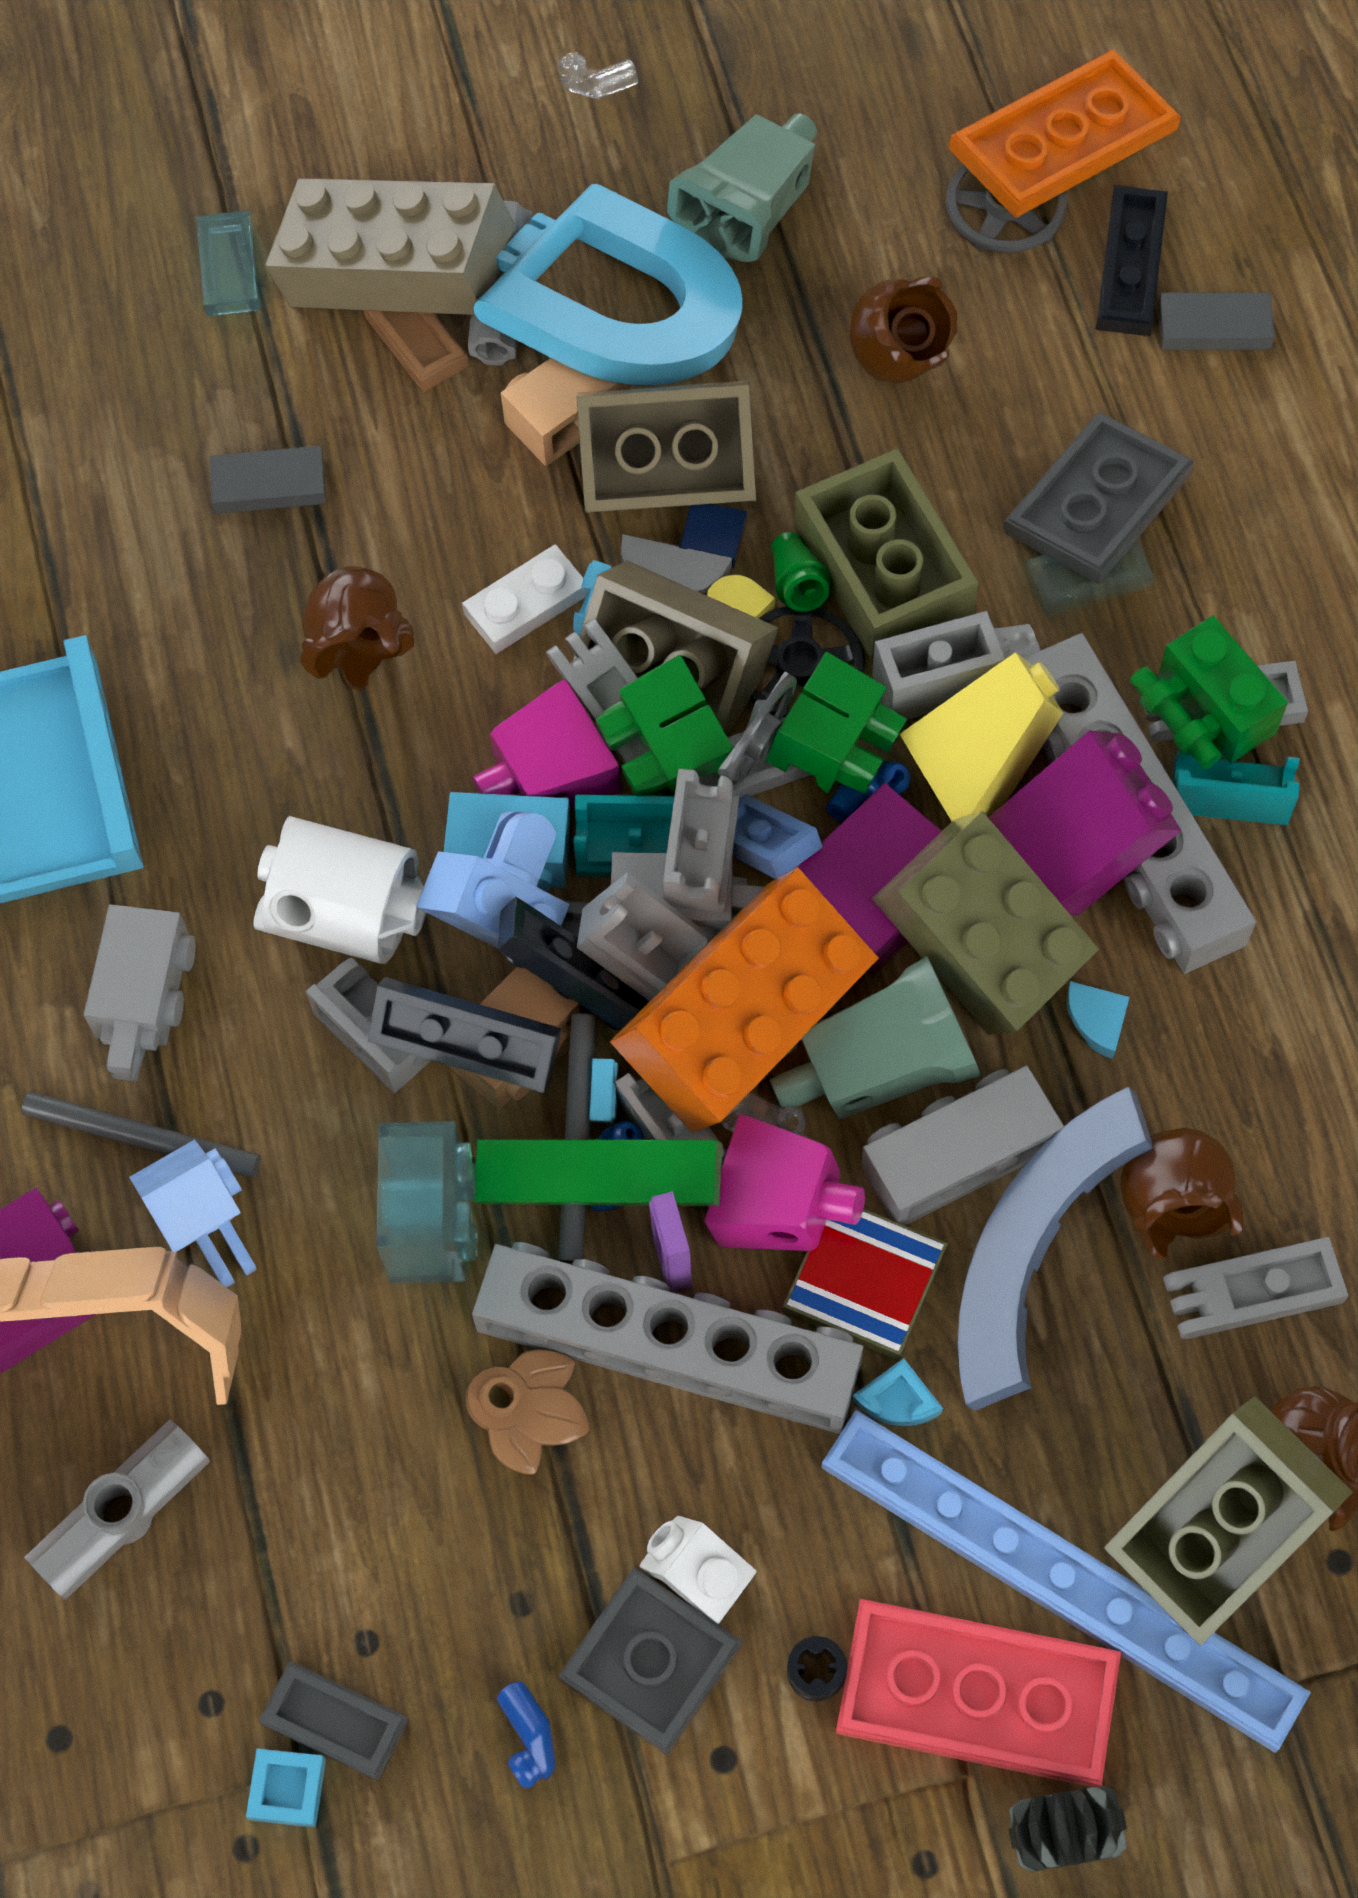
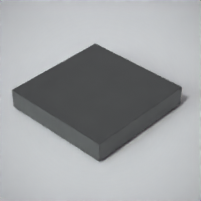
M633 1567L558 1678L559 1681L668 1757L741 1648L742 1641Z

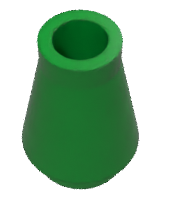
M785 532L778 535L770 547L774 559L776 595L784 605L789 606L792 610L798 612L812 611L821 606L829 595L831 585L830 572L804 544L799 534Z

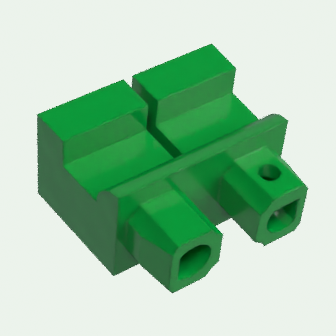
M825 652L803 688L802 693H800L778 729L765 762L784 772L792 764L816 776L817 785L827 794L835 781L865 794L884 759L858 746L859 740L862 738L889 753L901 733L907 718L880 702L887 689L886 686L832 654Z
M680 654L618 689L620 702L614 704L595 718L597 728L611 751L636 738H639L647 753L621 766L622 772L635 796H647L664 788H667L670 795L674 796L678 769L695 770L699 778L711 772L716 776L718 775V769L734 749L709 704L706 705L703 693Z

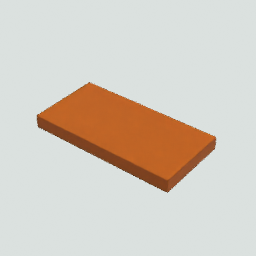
M1113 49L952 134L948 149L1010 214L1017 218L1178 130L1181 116Z

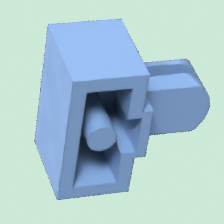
M504 812L500 815L483 859L478 856L438 851L416 908L498 948L500 912L516 896L561 926L570 904L536 887L556 838V831L551 822L543 815L536 813Z
M194 1139L129 1177L173 1252L179 1251L196 1241L220 1283L225 1287H229L235 1281L208 1234L218 1229L244 1274L247 1276L257 1270L230 1223L233 1217L241 1213L232 1196L242 1191L226 1161L220 1157L215 1148L205 1153Z

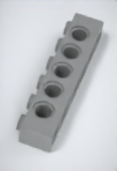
M1083 633L1025 657L1024 659L1032 665L1040 661L1053 676L1060 691L1053 695L1059 706L1071 704L1082 710L1080 713H1068L1062 710L1063 715L1042 746L1050 762L1052 763L1089 730L1120 733L1136 745L1142 756L1140 765L1150 781L1166 793L1173 805L1171 814L1182 831L1161 847L1169 856L1164 858L1150 856L1124 879L1127 893L1133 904L1138 909L1145 908L1155 925L1153 929L1155 940L1163 955L1168 959L1174 958L1183 974H1186L1247 946L1256 924L1255 918ZM1179 894L1190 896L1197 902L1198 906L1192 908L1180 906L1172 899V896Z
M515 1242L512 1248L495 1244L472 1312L477 1332L540 1350H553L565 1354L571 1359L837 1434H841L843 1431L861 1366L864 1347L863 1345L852 1343L853 1337L850 1334L831 1327H817L816 1332L791 1326V1319L774 1311L756 1310L755 1314L751 1315L730 1309L731 1304L727 1300L708 1293H695L693 1298L669 1292L670 1287L666 1283L647 1276H635L633 1281L609 1275L610 1271L605 1266L590 1260L575 1259L571 1265L549 1259L547 1251L532 1244ZM545 1288L558 1289L565 1295L563 1302L551 1310L539 1309L531 1302L533 1297ZM604 1305H616L626 1313L624 1319L613 1327L597 1325L592 1320V1316L598 1308ZM664 1322H677L687 1330V1334L681 1341L675 1344H663L653 1337L652 1333L655 1328ZM733 1338L743 1342L747 1346L748 1352L742 1359L728 1362L717 1357L713 1349L720 1341ZM794 1355L804 1359L808 1363L810 1370L801 1378L788 1379L777 1372L775 1364L785 1356Z

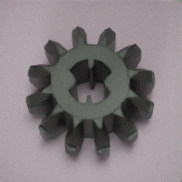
M1105 1786L1017 1801L1009 1809L1011 1828H1008L1011 1846L1016 1851L1019 1867L1030 1872L1119 1857L1127 1849L1124 1830H1127L1124 1810L1119 1807L1116 1791Z

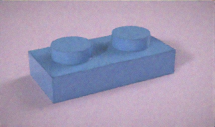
M747 794L739 798L732 853L734 858L777 879L823 848L815 827Z

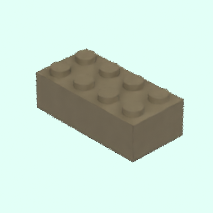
M298 178L265 267L290 307L475 315L473 310L474 304L499 278L501 270H499L496 257L501 250L506 251L505 245L513 238L516 225L495 183Z

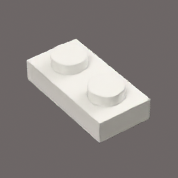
M555 544L462 602L463 613L493 652L497 654L587 596L588 589L581 587L583 577Z

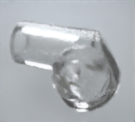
M578 52L566 54L558 62V68L562 74L559 80L565 89L594 99H602L638 83L637 71L629 58L600 70L587 67L586 58Z
M749 1092L720 1122L725 1129L734 1132L739 1114L798 1135L802 1134L805 1128V1117L801 1110L794 1107L777 1106L752 1092Z

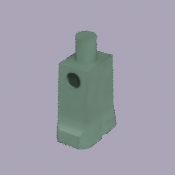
M796 113L781 127L755 114L705 160L684 170L670 181L667 203L668 215L673 222L706 240L724 258L740 262L758 260L767 247L770 232L809 185L815 144L812 141L817 136V128L814 122L808 116Z
M926 956L907 967L902 975L887 988L814 1025L801 1038L811 1061L771 1078L770 1082L784 1112L826 1094L835 1114L841 1120L931 1085L960 1083L980 1077L981 1074L933 967Z

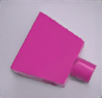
M566 679L552 686L493 729L490 733L493 756L497 764L471 777L478 794H516V796L569 798L570 809L575 808V795H615L621 792L619 765Z
M739 1114L721 1169L720 1206H709L704 1221L716 1243L721 1247L812 1251L819 1245L826 1219L853 1225L859 1222L864 1208L865 1191L862 1187L838 1183L840 1169L831 1149L824 1144L750 1116Z

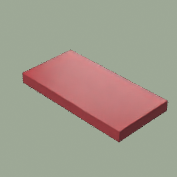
M860 1599L835 1734L1089 1787H1101L1121 1651Z

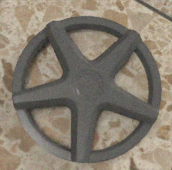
M965 165L958 169L952 177L946 194L948 216L955 229L965 239L973 243L978 251L1020 252L1037 247L1044 242L1049 243L1065 218L1067 209L1066 191L1057 195V210L1053 219L1047 225L1031 210L1014 218L988 189L986 191L958 189L962 178L969 172ZM956 203L982 208L987 211V217L979 233L963 220ZM1009 221H1015L1035 234L1020 240L1005 241L995 239Z
M785 671L767 700L756 701L745 733L718 769L717 773L720 776H726L733 782V791L744 780L756 761L759 762L774 741L778 729L782 725V718L797 685L796 678ZM785 692L775 716L770 714L778 699ZM746 756H748L749 759L741 769L742 763L744 762Z

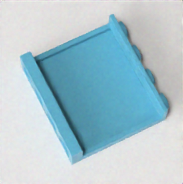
M86 635L63 640L67 656L0 672V903L144 868L97 658Z

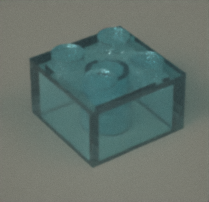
M455 1121L379 1123L377 1248L390 1283L465 1281V1262L476 1260L477 1258L476 1223H472L471 1205L466 1203V1201H473L475 1198L476 1163H472L471 1143H461Z

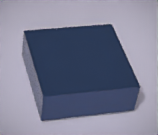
M714 504L691 505L679 548L687 550L689 548L732 558V569H735L747 522V511Z

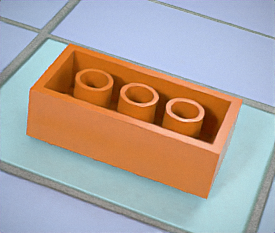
M797 867L768 883L610 1043L685 1126L694 1133L720 1123L879 957Z

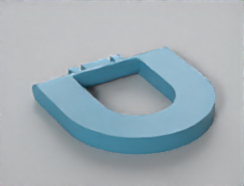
M591 184L557 220L543 213H536L532 217L530 224H526L505 245L506 251L501 250L496 257L499 270L505 273L477 300L473 307L476 317L482 323L581 373L622 384L662 385L698 376L715 366L727 354L735 339L742 312L743 298L740 284L733 269L726 259L706 240L685 227L599 184ZM578 239L659 280L674 294L680 309L671 317L655 323L633 324L620 322L605 317L536 282V280Z

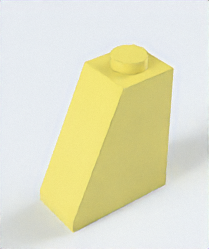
M1016 652L900 733L901 738L951 821L983 811L989 817L1005 804L1063 715L1061 708L1053 697L1055 693L1060 691L1059 686L1040 661L1032 665Z

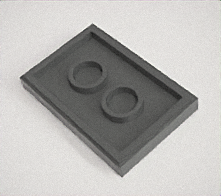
M1098 412L1004 522V533L1100 584L1193 472L1194 460Z

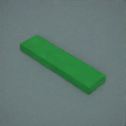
M477 1140L473 1201L485 1205L649 1206L651 1197L673 1191L677 1206H720L722 1143L718 1140Z

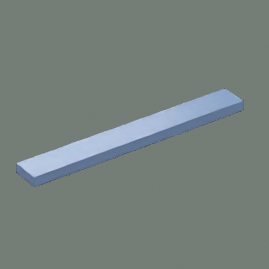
M855 1410L822 1462L821 1468L1108 1649L1121 1651V1657L1274 1753L1280 1749L1311 1693L1215 1632L1200 1646L1144 1588Z

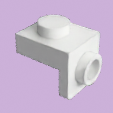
M682 1516L675 1517L673 1521L666 1522L656 1530L648 1542V1554L639 1566L649 1576L666 1583L689 1605L716 1624L720 1623L757 1572L704 1523Z

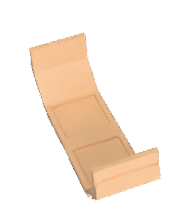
M162 1247L70 1253L61 1255L51 1261L30 1262L28 1258L22 1257L0 1259V1322L153 1310L210 1352L217 1405L227 1404L241 1336L238 1295L198 1266L190 1264L187 1267L178 1260L177 1251H166Z

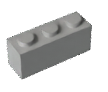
M1027 1065L1012 1073H1009L1007 1069L993 1072L976 1085V1091L958 1100H955L954 1096L941 1098L922 1112V1118L904 1127H901L899 1123L889 1124L868 1138V1145L863 1147L861 1168L892 1221L905 1226L1024 1166L1052 1136L1063 1129L1064 1125Z

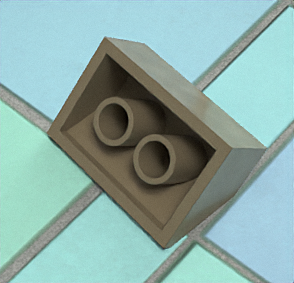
M627 560L598 574L580 638L589 650L596 645L587 635L584 625L594 618L637 678L680 654L703 693L706 705L709 704L728 737L753 692L762 680L778 627Z

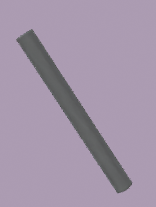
M579 1013L571 1015L565 1140H589L592 1058H594L596 1016L591 1014ZM561 1205L558 1261L573 1263L575 1259H583L586 1205Z
M28 1092L22 1104V1114L25 1116L166 1155L195 1139L205 1153L215 1148L220 1157L224 1158L232 1173L254 1179L260 1167L261 1155L38 1093Z

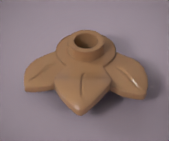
M537 1349L526 1351L514 1360L508 1368L490 1367L481 1371L472 1379L467 1388L466 1407L469 1415L476 1424L488 1430L491 1450L496 1459L513 1471L533 1475L536 1473L540 1463L542 1445L568 1444L585 1436L589 1431V1422L582 1406L571 1393L563 1389L571 1377L575 1362L565 1354L553 1350ZM498 1387L505 1390L509 1396L508 1407L498 1408L494 1406L489 1399L490 1389Z

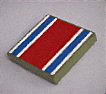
M863 1209L862 1216L856 1225L826 1219L819 1245L816 1249L807 1251L784 1302L783 1313L816 1327H831L844 1331L853 1337L854 1343L900 1361L944 1257L948 1243Z

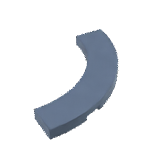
M1130 1087L1101 1100L1071 1120L1063 1129L1052 1136L1023 1166L1007 1187L986 1223L966 1276L959 1313V1373L965 1405L974 1411L1032 1388L1027 1367L1025 1344L1028 1310L1024 1307L1032 1273L1033 1271L1038 1272L1044 1255L1061 1226L1058 1222L1059 1219L1083 1191L1088 1194L1113 1171L1133 1158L1154 1148L1138 1096Z

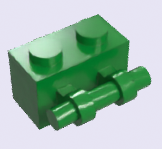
M1214 615L1166 645L1158 677L1148 666H1145L1135 672L1130 678V683L1142 696L1139 701L1150 716L1158 715L1175 735L1173 738L1175 746L1184 756L1191 754L1204 770L1213 766L1222 755L1231 764L1277 734L1288 704L1285 697Z

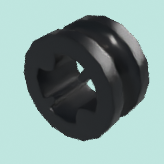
M813 1636L804 1638L794 1646L788 1657L787 1677L790 1686L797 1695L805 1700L819 1702L830 1699L839 1692L844 1683L847 1668L845 1655L835 1642L826 1637ZM807 1654L816 1660L823 1654L827 1655L833 1661L828 1667V1673L835 1674L833 1679L827 1684L819 1678L813 1680L810 1684L806 1683L800 1677L805 1672V1665L798 1664L801 1658Z

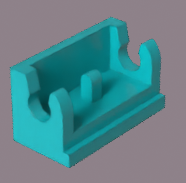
M1178 749L1173 759L1172 783L1194 816L1288 825L1299 797V782H1294L1300 758L1286 756L1282 767L1243 762L1229 764L1228 761L1218 760L1213 766L1204 770L1191 757V754L1184 756Z
M575 795L576 836H574L576 876L611 877L612 852L667 853L675 796Z

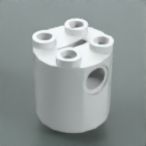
M289 816L282 828L278 847L267 845L260 858L258 879L265 881L266 887L265 894L260 899L254 916V928L256 930L376 963L386 964L394 955L403 933L416 936L422 928L426 912L416 908L424 886L418 876V856L415 849Z

